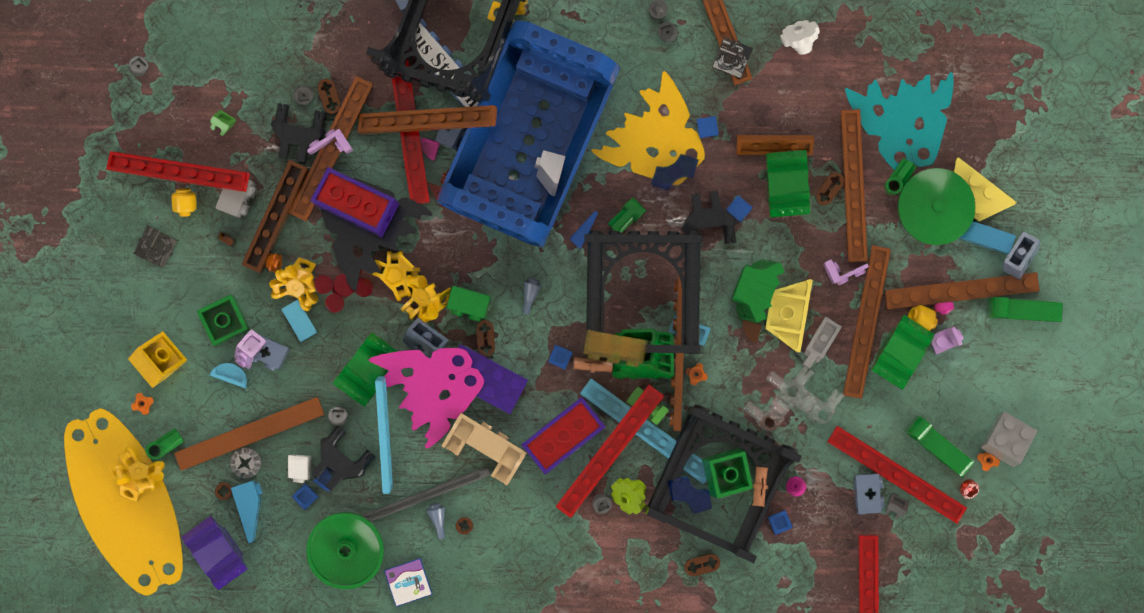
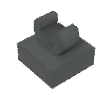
M892 493L888 499L886 514L888 515L890 511L896 513L894 519H898L900 515L904 517L909 501Z

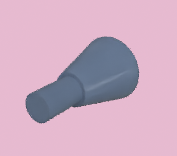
M528 278V281H524L525 302L522 313H530L531 305L542 287L537 279Z
M440 503L430 504L426 511L436 528L438 539L445 538L443 528L445 506Z

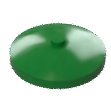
M941 168L927 169L910 178L902 188L898 199V215L902 226L914 239L928 245H944L960 238L971 226L975 215V198L968 183L955 172Z
M338 512L325 517L314 527L307 541L306 555L312 572L323 583L337 589H353L366 584L377 574L384 557V543L379 530L369 519L352 512Z

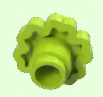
M619 478L611 486L613 490L611 496L614 502L620 505L622 511L628 514H638L646 507L644 502L646 499V486L641 480H630L629 478L623 480Z

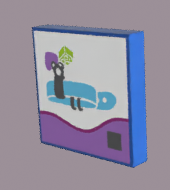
M421 558L384 570L396 607L433 595Z

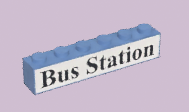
M421 18L417 29L416 43L423 60L429 65L442 70L464 67L458 59L456 61L450 56L452 52L446 45L442 47L438 43L439 37L433 31L429 32L425 28L427 24ZM450 92L463 107L477 106L479 103L471 100L468 96L464 95L461 98Z

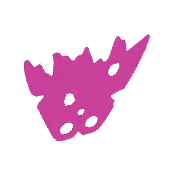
M440 348L432 353L431 358L425 356L420 350H406L381 354L369 359L370 362L389 371L385 375L386 387L396 384L405 385L403 391L407 392L408 395L399 408H407L408 411L413 412L411 417L413 422L412 430L415 431L420 426L430 422V429L425 434V437L428 438L425 448L433 446L449 431L450 423L448 418L457 419L460 413L463 414L484 384V379L478 369L471 368L472 359L470 355L461 348ZM460 355L464 358V364L459 367L455 366L452 363V358ZM403 368H412L413 375L405 377L401 370ZM450 374L455 375L454 380L449 379ZM473 375L477 380L474 386H467L464 382L466 376ZM442 390H449L451 394L449 398L444 400L439 398Z

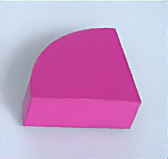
M421 137L423 152L430 160L435 161L440 143Z

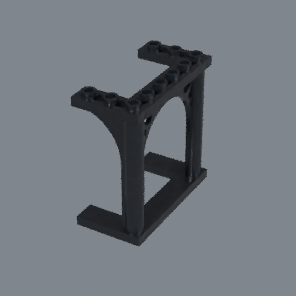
M409 0L399 27L390 43L381 50L368 47L366 55L387 77H400L401 80L407 83H412V81L418 82L420 86L429 88V86L436 87L435 89L440 92L446 93L450 91L455 96L461 98L465 95L479 103L482 100L489 102L491 94L487 90L506 42V37L510 31L520 1L526 2V0H502L484 49L475 60L464 67L442 70L429 65L421 57L417 48L416 34L428 0ZM409 47L413 48L412 52H409ZM417 57L414 65L405 66L407 59ZM420 65L424 66L423 70L417 68ZM476 65H479V67L476 69L478 73H476L473 69ZM468 71V72H470L472 75L465 74L464 72Z
M589 231V234H584V242L587 243L586 344H583V352L704 354V346L699 345L700 249L705 247V238L697 231H688L687 235H679L678 231H667V235H659V231H648V235H640V231H628V235H621V231H609V234H603L601 231ZM618 244H621L623 247L628 245L629 249L622 251ZM643 244L646 245V249H645V250H642V249H641V246H642ZM667 244H670L667 247L666 251H659L660 245H662L661 247H665ZM611 245L617 249L618 256L616 258H611L607 255V246ZM675 246H680L682 249L681 254L677 258H671L669 256L670 250ZM649 252L665 258L674 266L682 285L681 345L604 344L605 282L610 270L619 260L633 253ZM603 257L610 261V264L604 267L605 261H603ZM685 257V262H682L684 267H679L677 262Z
M696 404L694 407L689 406L686 412L688 417L653 495L642 512L647 516L673 525L754 563L757 556L750 552V548L783 475L793 462H800L802 455L797 454L798 449L789 445L782 444L780 447L774 444L775 440L767 436L764 439L758 437V432L747 428L744 431L740 429V424L730 420L729 423L722 421L723 416L714 412L711 415L709 414L710 410ZM705 425H709L713 431L710 439L705 438L702 433V428ZM716 427H718L719 432H724L723 437L717 436ZM697 433L699 438L701 439L700 443L694 442L697 439V437H695ZM740 438V443H736L735 439ZM722 441L735 444L750 455L756 467L770 466V469L767 470L766 485H768V489L765 492V507L753 506L751 503L734 543H730L664 513L689 457L698 448L712 442ZM752 446H754V448L762 447V449L758 450L756 453L751 451ZM764 452L771 454L768 462L760 463L758 461L760 454Z

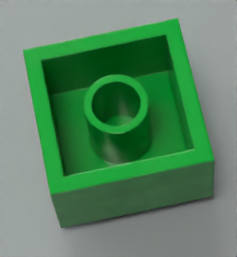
M452 286L447 309L450 310L452 315L462 317V314L469 315V319L480 322L481 319H486L491 296Z
M235 295L226 296L196 311L213 346H218L251 330Z
M735 449L702 458L710 496L718 499L753 489L745 451Z

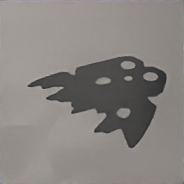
M355 179L392 198H395L394 193L390 190L384 189L382 187L373 185L371 183L359 179ZM409 198L399 199L397 201L399 206L381 238L321 209L327 230L338 234L333 244V250L342 273L345 274L346 281L353 291L357 288L361 269L369 274L374 272L380 273L378 265L371 256L372 251L377 252L380 245L397 251V236H407L409 233L414 234L417 232L414 227L404 220V217L421 219L422 215L432 216L433 214L430 210ZM355 246H360L363 250V254L359 258H356L352 251Z

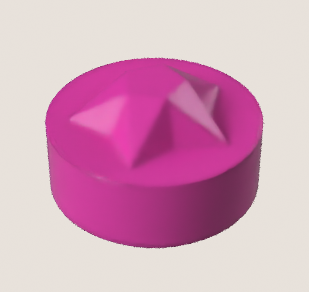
M937 303L934 305L935 312L938 311L942 315L948 314L954 309V303Z
M798 476L791 477L786 483V490L792 496H801L806 490V483Z

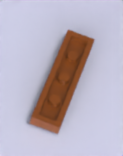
M737 135L736 155H766V153L806 150L807 155H813L814 135Z

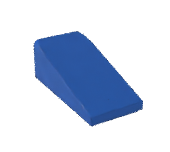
M595 211L570 237V241L579 250H581L584 243V234L589 233L598 215Z

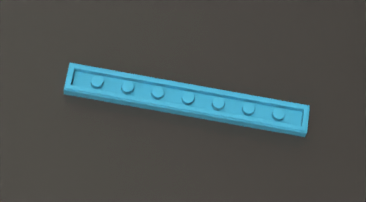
M590 379L580 392L583 397L619 423L631 408L593 379ZM646 420L635 434L669 459L676 440L649 420ZM693 453L687 460L683 470L704 484L707 479L703 461Z

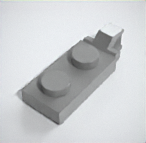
M825 316L805 349L804 354L807 357L802 365L809 369L814 361L819 363L842 326Z

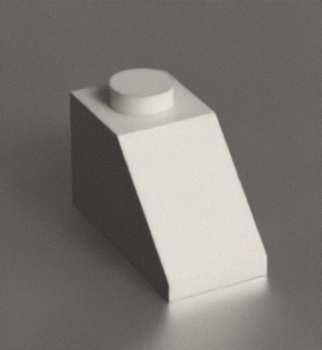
M543 150L541 158L537 157L535 168L538 169L536 177L550 195L555 196L565 156Z
M288 455V478H293V482L304 483L305 480H309L312 456Z

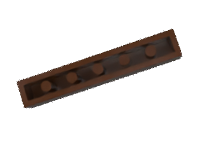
M291 160L288 161L241 265L260 274L263 273L266 260L275 247L289 216V211L309 172L307 167Z

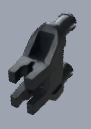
M278 103L275 120L271 121V126L281 141L278 157L288 160L291 145L299 147L297 161L306 164L309 145L315 140L319 139L320 141L325 137L324 125L327 112L315 110L313 126L306 128L288 124L286 120L290 106L286 104L283 106L281 103Z
M718 191L709 192L711 207L707 208L701 207L699 193L691 194L693 210L683 223L681 231L687 235L688 231L721 226L723 227L724 243L730 244V238L731 243H736L734 226L737 220L720 207Z
M336 426L327 438L324 437L320 440L321 462L311 473L314 478L318 479L326 468L333 472L335 475L325 486L330 491L341 480L363 477L366 472L365 469L376 458L374 454L369 456L370 451L366 449L357 462H352L340 452L335 445L346 434L344 429L340 431V426Z

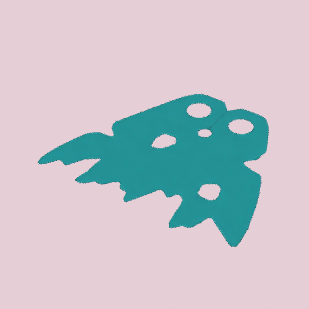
M952 72L949 73L946 81H940L938 89L934 94L931 91L930 75H926L923 80L918 81L915 87H912L910 84L907 85L904 79H902L897 96L890 94L888 99L883 97L876 79H874L872 84L868 85L866 97L848 88L845 89L852 109H860L861 125L868 135L881 137V140L878 142L879 152L894 170L899 164L894 160V155L899 151L904 152L906 159L918 167L929 166L934 163L947 122V117L940 110L948 108L952 100L954 85ZM874 105H881L883 107L884 113L882 116L879 117L875 114L873 110ZM922 117L924 128L917 130L914 127L917 118ZM912 139V145H908L906 140ZM920 148H927L930 155L927 159L922 160L918 157V150Z

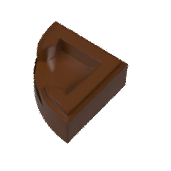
M220 232L217 236L218 239L230 247H234L237 243L236 240L223 232Z
M743 320L742 328L744 334L751 342L757 344L762 325Z

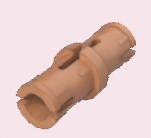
M574 357L573 370H589L590 373L595 371L612 373L613 360H596L595 357L591 359Z
M756 467L752 505L765 507V492L768 489V485H766L768 468Z

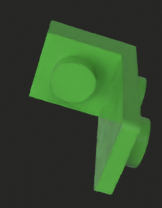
M637 387L628 398L627 403L633 406L643 393V390ZM659 403L648 419L658 425L669 410Z

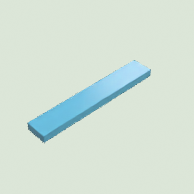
M378 376L375 381L382 489L383 494H390L393 489L386 377Z

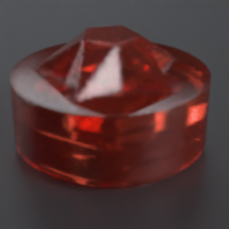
M973 479L965 480L959 488L961 495L966 499L974 498L980 490L979 484Z

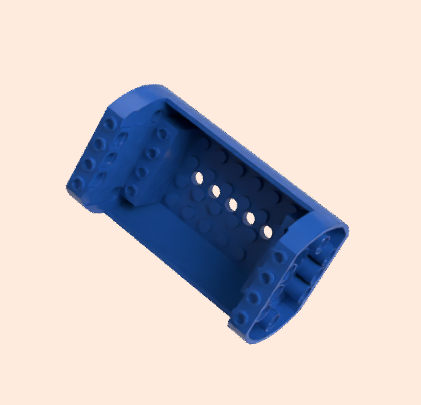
M513 21L487 90L491 94L489 102L482 100L477 105H494L497 107L496 125L492 127L467 128L436 202L459 215L522 242L544 248L619 74L620 66L603 53L526 21ZM543 100L548 101L550 104L549 109L546 111H542L539 108V103ZM534 118H539L542 120V125L539 128H534L531 125V121ZM531 135L535 141L533 145L528 146L524 143V138ZM543 150L565 156L555 196L550 195L536 177L538 171L535 168L537 157L541 158ZM525 153L527 155L526 162H517V154ZM512 170H516L520 174L519 178L515 181L510 180L508 177L509 172Z

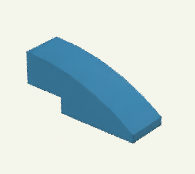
M972 221L969 229L959 239L1007 255L1012 249L1016 235Z

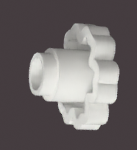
M808 20L798 21L794 25H788L783 29V34L780 37L785 47L791 46L798 54H807L812 50L813 42L818 39L820 30L816 22L809 23Z

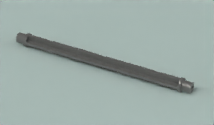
M479 468L477 471L388 504L362 516L372 522L480 479L483 480L484 477L491 475L489 468Z

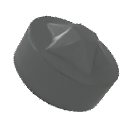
M655 0L650 4L649 14L653 19L661 20L667 15L668 7L664 1Z
M665 22L659 26L658 36L662 41L672 42L677 37L678 30L674 24Z
M135 56L129 61L128 69L134 76H143L147 72L148 62L141 56Z
M308 85L298 86L294 92L295 101L301 105L309 104L314 95L312 88Z
M337 406L329 411V421L333 426H343L346 424L348 414L343 407Z
M600 493L593 497L592 506L597 513L603 514L611 509L612 502L607 494Z

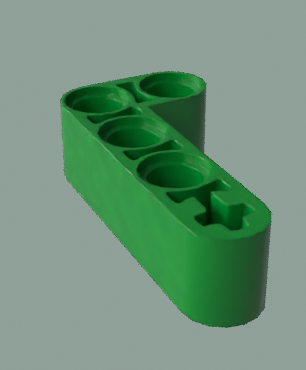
M1003 297L988 298V318L1062 322L1063 303L1017 300Z
M916 416L904 431L954 473L963 478L974 465V462L934 430L933 426L924 418Z

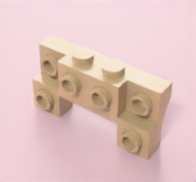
M460 413L441 446L458 456L467 443L498 462L491 476L508 485L527 452L509 442V437L499 431L496 434L491 431L493 427L487 423L482 422V424H479Z

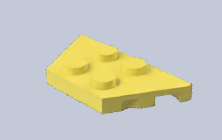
M959 157L955 160L954 172L968 183L974 194V219L977 222L1017 203Z
M811 279L776 289L771 300L772 307L768 308L765 325L767 331L799 353L801 352L813 282Z

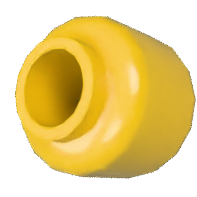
M178 188L176 192L172 193V210L179 213V216H190L191 212L197 209L196 193L191 191V188Z
M923 305L913 307L908 314L910 319L929 331L934 329L938 323L936 312Z

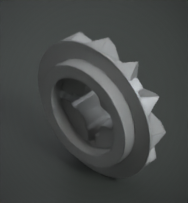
M241 448L231 456L230 467L239 478H251L258 473L261 467V459L255 450ZM241 458L245 460L252 458L248 463L249 468L241 467L239 469L242 464Z

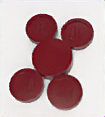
M345 274L338 275L333 281L327 275H320L314 280V288L318 293L327 294L331 290L333 291V294H330L325 299V307L332 313L340 312L344 307L343 298L349 297L354 292L347 283ZM366 278L358 279L355 293L360 297L369 296L373 291L371 281Z

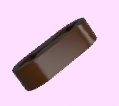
M323 79L318 84L323 107L328 114L336 115L341 107L336 86L330 79ZM325 83L329 86L332 85V88L329 89L331 95L327 96L326 91L322 90ZM330 98H332L334 104H338L334 111L331 108H327L330 105Z
M831 173L823 182L815 195V200L819 205L826 206L835 198L844 184V178L841 174ZM838 177V182L840 184L834 185L831 189L829 187L832 183L830 178ZM827 190H829L830 192L827 195V198L829 200H824L822 202L820 200L821 196L819 194H824Z
M483 320L478 323L476 328L477 347L481 355L488 357L495 351L494 327L488 320ZM484 323L491 328L487 331V337H484L483 331H480V327H483ZM486 339H488V345L492 346V349L487 354L484 350H481Z
M715 554L691 558L685 562L684 570L690 576L713 572L720 567V559ZM710 557L713 560H717L713 568L710 565H703V563L709 561ZM691 562L695 565L701 564V567L696 568L694 573L687 568Z

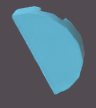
M220 364L210 373L212 377L243 388L247 386L246 374L236 364Z

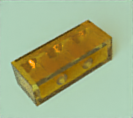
M587 330L583 354H588V359L599 360L600 357H605L607 362L619 364V360L627 361L626 365L638 367V364L644 363L647 341Z

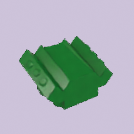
M807 151L766 153L767 199L770 217L810 214Z
M761 259L752 263V266L747 264L743 266L731 297V301L737 303L735 310L739 319L755 323L767 319L764 310L772 307L771 300L776 287L780 285L777 275L785 272L780 262Z
M903 315L897 325L891 329L875 356L876 361L872 371L903 390L935 334L906 315Z
M622 329V333L612 335V344L674 345V337L671 333L656 332L655 329ZM612 352V377L621 380L626 377L633 380L639 378L658 379L660 377L670 379L674 376V353Z
M372 332L332 384L365 407L373 396L376 395L375 381L377 377L385 376L389 372L387 369L370 362L369 359L381 354L398 351Z

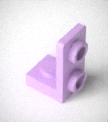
M332 129L325 134L326 138L321 141L319 139L315 140L309 145L310 148L307 149L308 153L312 155L337 139L335 145L340 152L345 151L348 154L353 151L339 129Z
M831 259L823 263L832 284L837 282L838 286L849 281L847 277L853 274L855 277L866 273L865 269L869 267L868 264H865L839 276L838 273L841 271L836 262L833 263Z
M950 327L936 333L931 342L935 355L952 347L962 345L963 335L955 327Z
M251 329L236 346L234 356L236 363L243 368L250 369L253 357L266 344V340Z

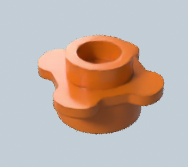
M277 253L270 254L266 260V268L270 272L273 270V273H275L282 266V255L278 256Z
M697 363L695 367L687 368L685 371L686 375L690 378L691 385H697L699 381H706L708 378L707 374L704 373L701 363Z
M137 393L135 396L136 400L131 405V408L134 411H140L143 415H147L154 400L152 397H146L142 393Z
M988 452L980 453L977 456L984 471H989L991 467H997L1000 464L999 459Z

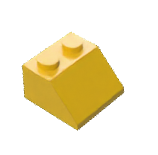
M163 331L139 346L128 358L152 388L167 379L187 361L185 356Z

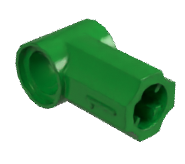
M902 158L891 176L884 183L885 192L888 195L898 194L917 167L909 160ZM894 181L898 184L897 191L889 189V182Z
M632 197L608 225L613 231H621L622 233L647 210Z
M174 428L156 441L149 443L145 453L150 459L159 460L181 445L184 440L177 429ZM158 446L160 448L158 456L151 454L152 447Z

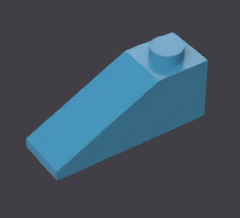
M256 480L231 488L248 543L255 541L261 504L260 495L263 494L261 485L256 483Z

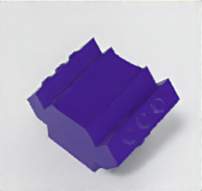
M209 516L182 536L184 544L190 549L191 554L217 590L248 570L242 558V551L226 528L220 526L212 516Z

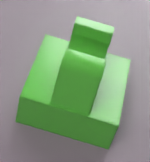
M220 110L211 118V129L215 130L219 127L222 130L220 135L223 136L234 126L236 119Z

